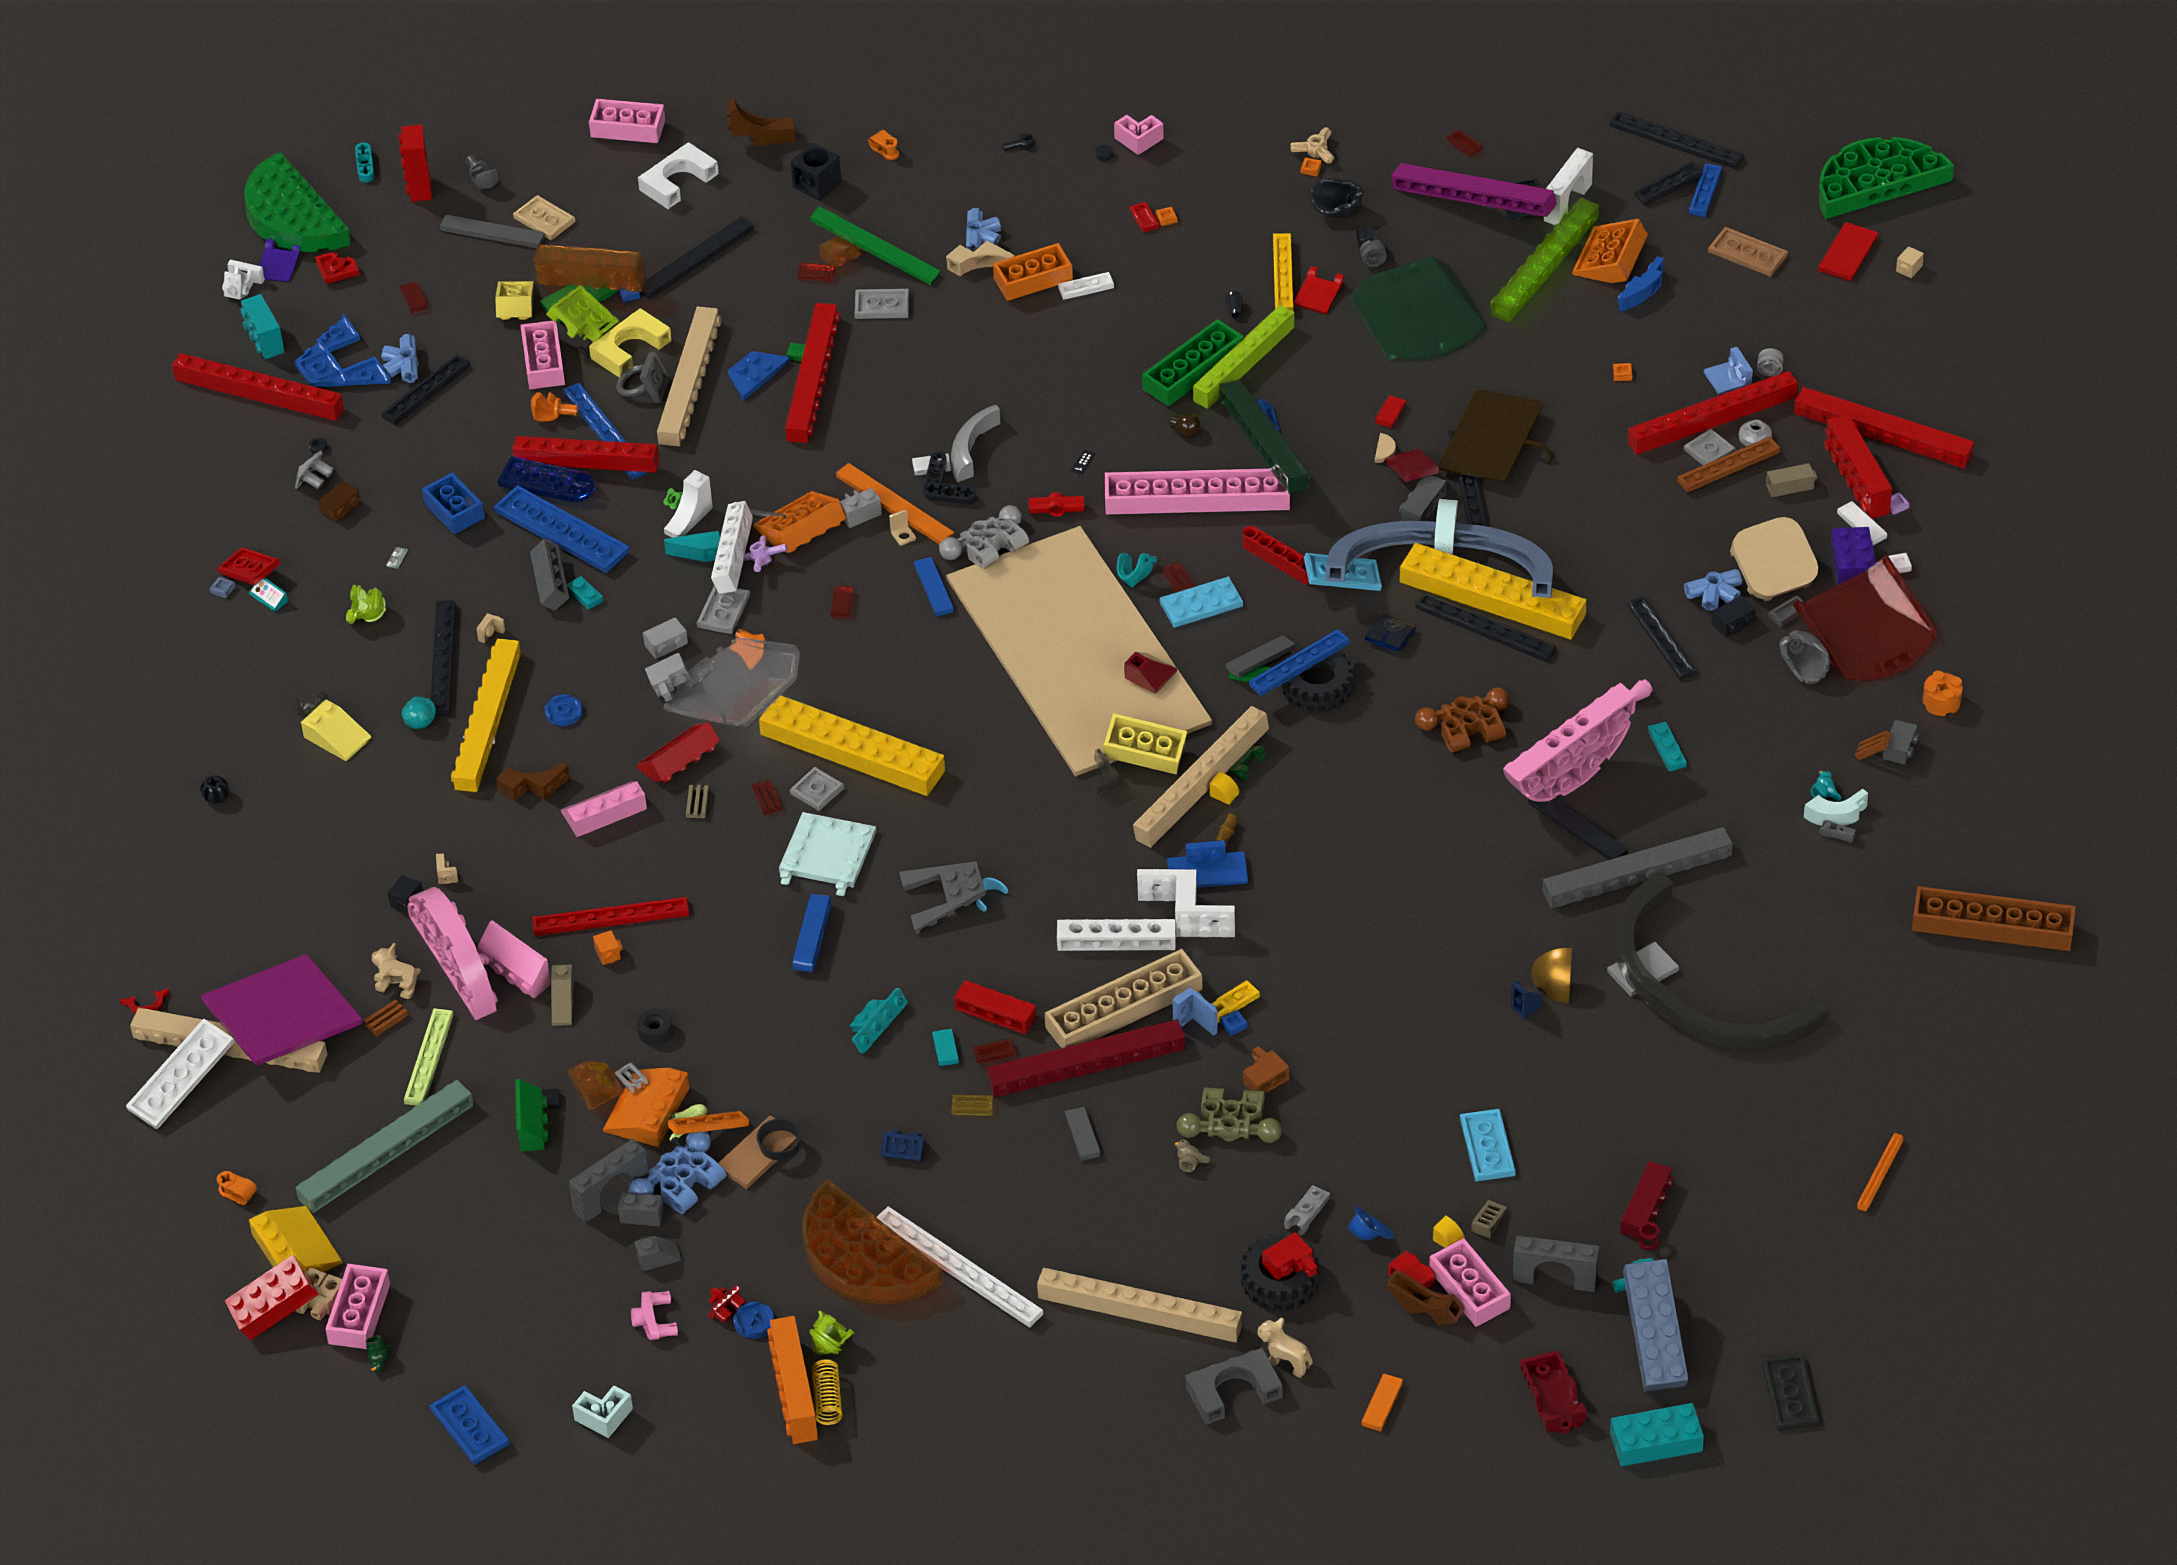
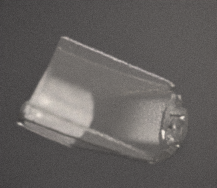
M737 637L731 640L732 645L725 649L719 647L716 649L718 652L710 659L706 656L689 670L691 679L676 686L677 690L675 693H671L673 699L669 703H665L663 708L665 711L699 720L748 727L759 715L765 713L767 708L776 702L779 696L797 680L800 652L794 644Z

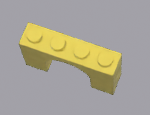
M639 309L589 346L591 359L620 378L624 372L633 367V360L631 355L618 346L626 340L641 339L660 350L672 341L670 327L644 310Z

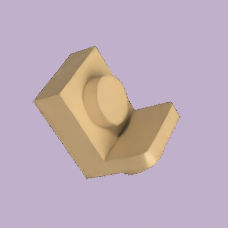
M486 614L477 627L478 641L483 643L493 635L494 631L502 634L505 632L504 619L499 616Z
M444 853L436 854L438 883L449 884L458 882L456 867H449V861H445Z

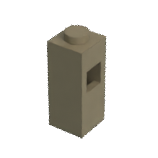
M1808 463L1768 471L1766 486L1771 497L1814 489V481L1817 480L1815 470H1812Z

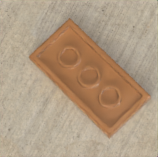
M1724 227L1708 247L1709 253L1770 277L1788 256V251L1727 227Z
M771 1115L718 1163L725 1170L726 1176L746 1189L778 1161L764 1156L757 1142L759 1128L767 1121L775 1119ZM778 1130L769 1133L763 1139L762 1146L774 1152L786 1151L797 1143V1138L788 1131Z

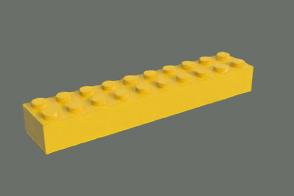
M1418 543L1413 545L1400 566V583L1570 640L1586 616L1587 599L1552 588L1551 598L1532 597L1533 581Z
M779 694L776 695L759 718L760 735L925 796L929 795L945 772V758L942 754Z

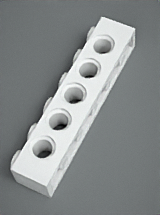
M745 501L728 504L711 576L719 594L737 591L753 516Z
M1175 919L1057 920L1058 951L1175 950Z

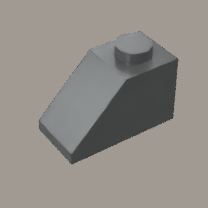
M657 1236L635 1241L636 1255L642 1272L682 1261L675 1242Z

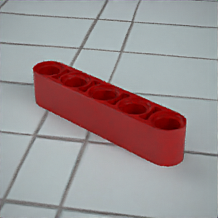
M1247 526L1242 530V546L1244 549L1298 581L1309 584L1304 555L1254 526Z

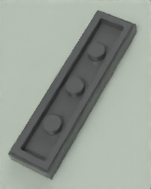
M1282 635L1226 663V669L1239 678L1294 650L1295 643Z

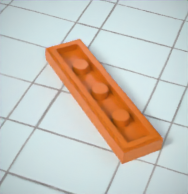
M741 1111L668 1120V1127L676 1135L749 1126V1119Z

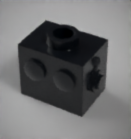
M402 875L387 893L390 906L408 912L410 896L424 891L421 881Z

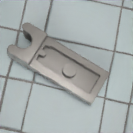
M1312 1185L1295 1208L1291 1209L1286 1215L1284 1221L1285 1229L1289 1230L1292 1226L1300 1227L1298 1235L1302 1236L1309 1228V1224L1330 1199V1193Z

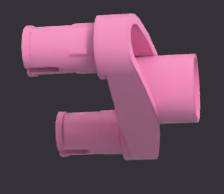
M669 1291L642 1292L641 1307L631 1308L632 1326H643L649 1340L678 1335L676 1322L658 1324L655 1321L653 1306L671 1304Z

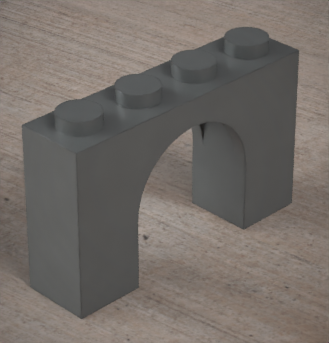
M633 1138L568 1181L573 1212L585 1223L601 1213L600 1193L611 1178L620 1174L621 1179L629 1186L633 1180L649 1176L645 1149Z
M1516 1235L1513 1258V1282L1533 1284L1537 1265L1544 1262H1558L1568 1266L1574 1272V1290L1595 1292L1599 1246Z
M1263 1348L1251 1350L1241 1356L1232 1357L1227 1361L1212 1364L1207 1368L1192 1371L1190 1374L1185 1375L1186 1389L1205 1425L1225 1418V1406L1216 1389L1226 1380L1243 1379L1251 1383L1263 1404L1283 1398L1282 1384Z

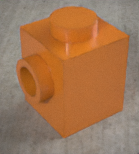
M611 930L593 936L594 948L602 965L621 959L620 951L623 950L619 939H615Z

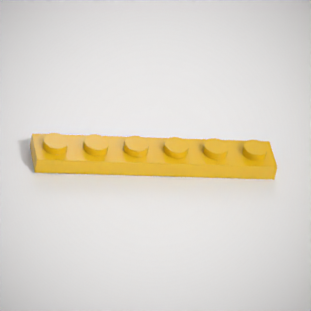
M1291 233L1273 234L1275 309L1282 305L1293 311Z

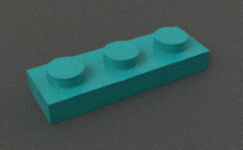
M1662 722L1648 726V733L1668 772L1685 768L1687 762L1667 723Z

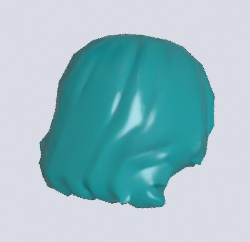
M415 696L403 707L401 715L409 728L418 730L430 725L434 719L436 708L433 701L429 698Z

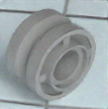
M1772 348L1762 350L1758 355V371L1764 376L1773 377L1779 375L1783 369V354Z

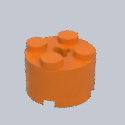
M1942 671L1933 672V675L1929 676L1924 683L1922 701L1926 706V710L1937 716H1946V713L1952 712L1953 714L1957 712L1961 705L1962 680L1959 677L1943 673Z

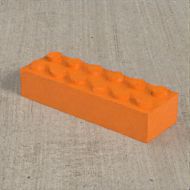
M795 1316L770 1320L771 1328L767 1329L770 1353H772V1363L776 1373L775 1377L777 1387L779 1388L780 1403H782L783 1407L782 1412L786 1422L787 1437H792L793 1444L818 1440L815 1412Z

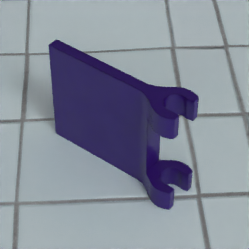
M267 238L265 250L259 266L263 267L264 278L266 280L290 282L302 252L300 251V246L293 245L292 251L275 249L276 246L273 245L274 239Z

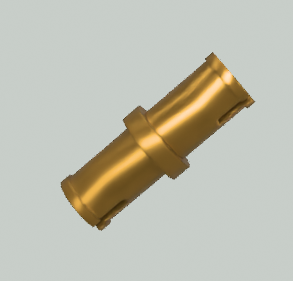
M1235 814L1227 815L1224 824L1219 828V834L1215 840H1225V847L1229 838L1233 836L1234 828L1239 821Z

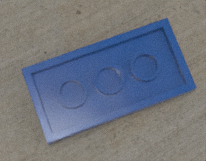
M465 1385L429 1405L430 1411L473 1465L510 1445L509 1439Z

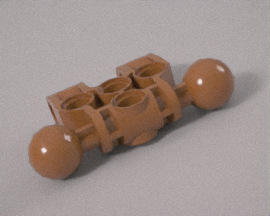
M1495 687L1489 690L1484 698H1480L1478 695L1473 696V698L1458 697L1448 705H1441V710L1437 711L1424 707L1418 710L1414 719L1416 726L1423 731L1434 729L1438 721L1444 720L1441 735L1449 751L1454 753L1470 748L1468 736H1472L1477 732L1482 734L1486 743L1506 738V731L1497 711L1505 709L1509 704L1510 698L1505 689Z

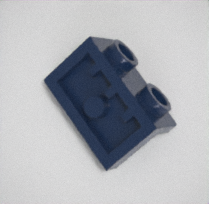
M898 1130L884 1132L880 1156L921 1162L926 1140L922 1137V1134L911 1132L910 1135L902 1134Z

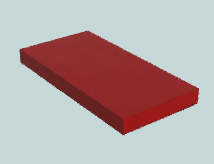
M1845 222L1820 263L1818 271L1852 281L1877 240L1879 232Z

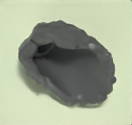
M1795 630L1789 636L1781 639L1779 645L1782 658L1800 682L1816 684L1826 677V673L1830 670L1829 653L1813 634Z

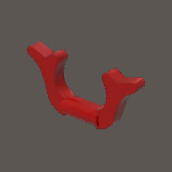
M169 989L154 991L157 1001L150 1005L136 1006L134 996H131L129 999H120L121 1005L129 1007L134 1014H136L138 1008L159 1011L163 1006L164 998L169 994Z

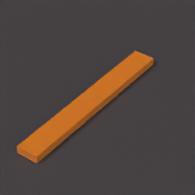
M850 463L836 472L837 478L860 493L872 488L881 499V507L894 514L906 510L908 525L940 545L945 538L954 537L952 530Z

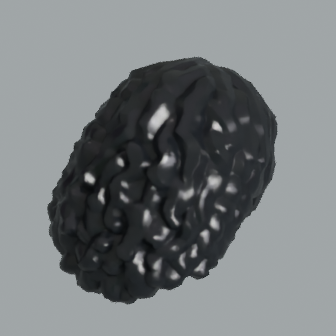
M1321 178L1320 181H1316L1310 187V203L1313 204L1312 206L1319 213L1338 217L1352 215L1361 208L1363 189L1351 180Z

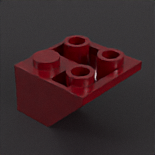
M1134 652L1124 663L1125 679L1154 694L1177 672V668L1143 652Z

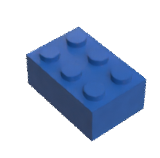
M453 472L422 488L424 504L454 535L485 518L483 503Z

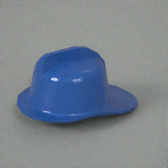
M1355 1207L1356 1215L1348 1224V1229L1361 1240H1372L1380 1235L1387 1239H1393V1232L1385 1224L1370 1216L1362 1208Z

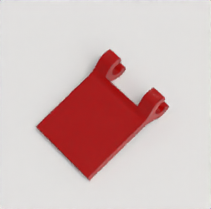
M1311 266L1293 305L1327 314L1338 291L1345 283L1343 281L1344 275L1337 273L1334 282L1317 278L1318 273L1316 272L1318 267Z

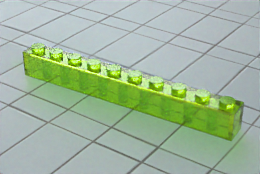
M1580 198L1577 203L1572 205L1571 210L1564 214L1559 224L1554 226L1553 231L1546 235L1542 244H1539L1535 252L1528 256L1525 264L1519 267L1517 273L1511 276L1507 285L1503 286L1500 293L1491 300L1492 316L1509 323L1513 320L1599 218V204Z

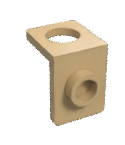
M906 510L889 516L891 534L900 546L916 540L915 535L908 526ZM902 533L909 534V537L907 539H901L899 538V535Z

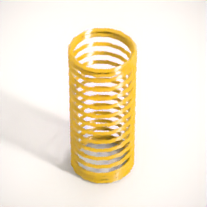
M825 1359L817 1361L811 1367L815 1418L820 1424L833 1425L842 1419L839 1372L836 1362ZM824 1365H831V1366H834V1367L836 1368V1369H834V1368H830V1367H825V1368H821V1369H818L817 1371H815V1369H817V1368L820 1367V1366H824ZM823 1369H832V1370H835V1371H833V1372H832V1371H824V1372H821V1373H817L818 1371L823 1370ZM830 1377H834L833 1379H823V1380H820V1378H830ZM832 1388L835 1389V1390L819 1391V1390H822V1389H824V1390H825V1389H832ZM832 1392L835 1393V1394L820 1395V1394H822V1393H832ZM835 1396V1398H824V1399H821L822 1397ZM836 1400L835 1402H824V1403L821 1402V1401ZM836 1411L834 1414H821V1412ZM839 1413V1415L834 1418H822L819 1416V1414L823 1416H833ZM818 1417L821 1418V1419H824V1420H833V1419H836V1418H838V1419H837V1420H834V1421L825 1422V1421L819 1420Z

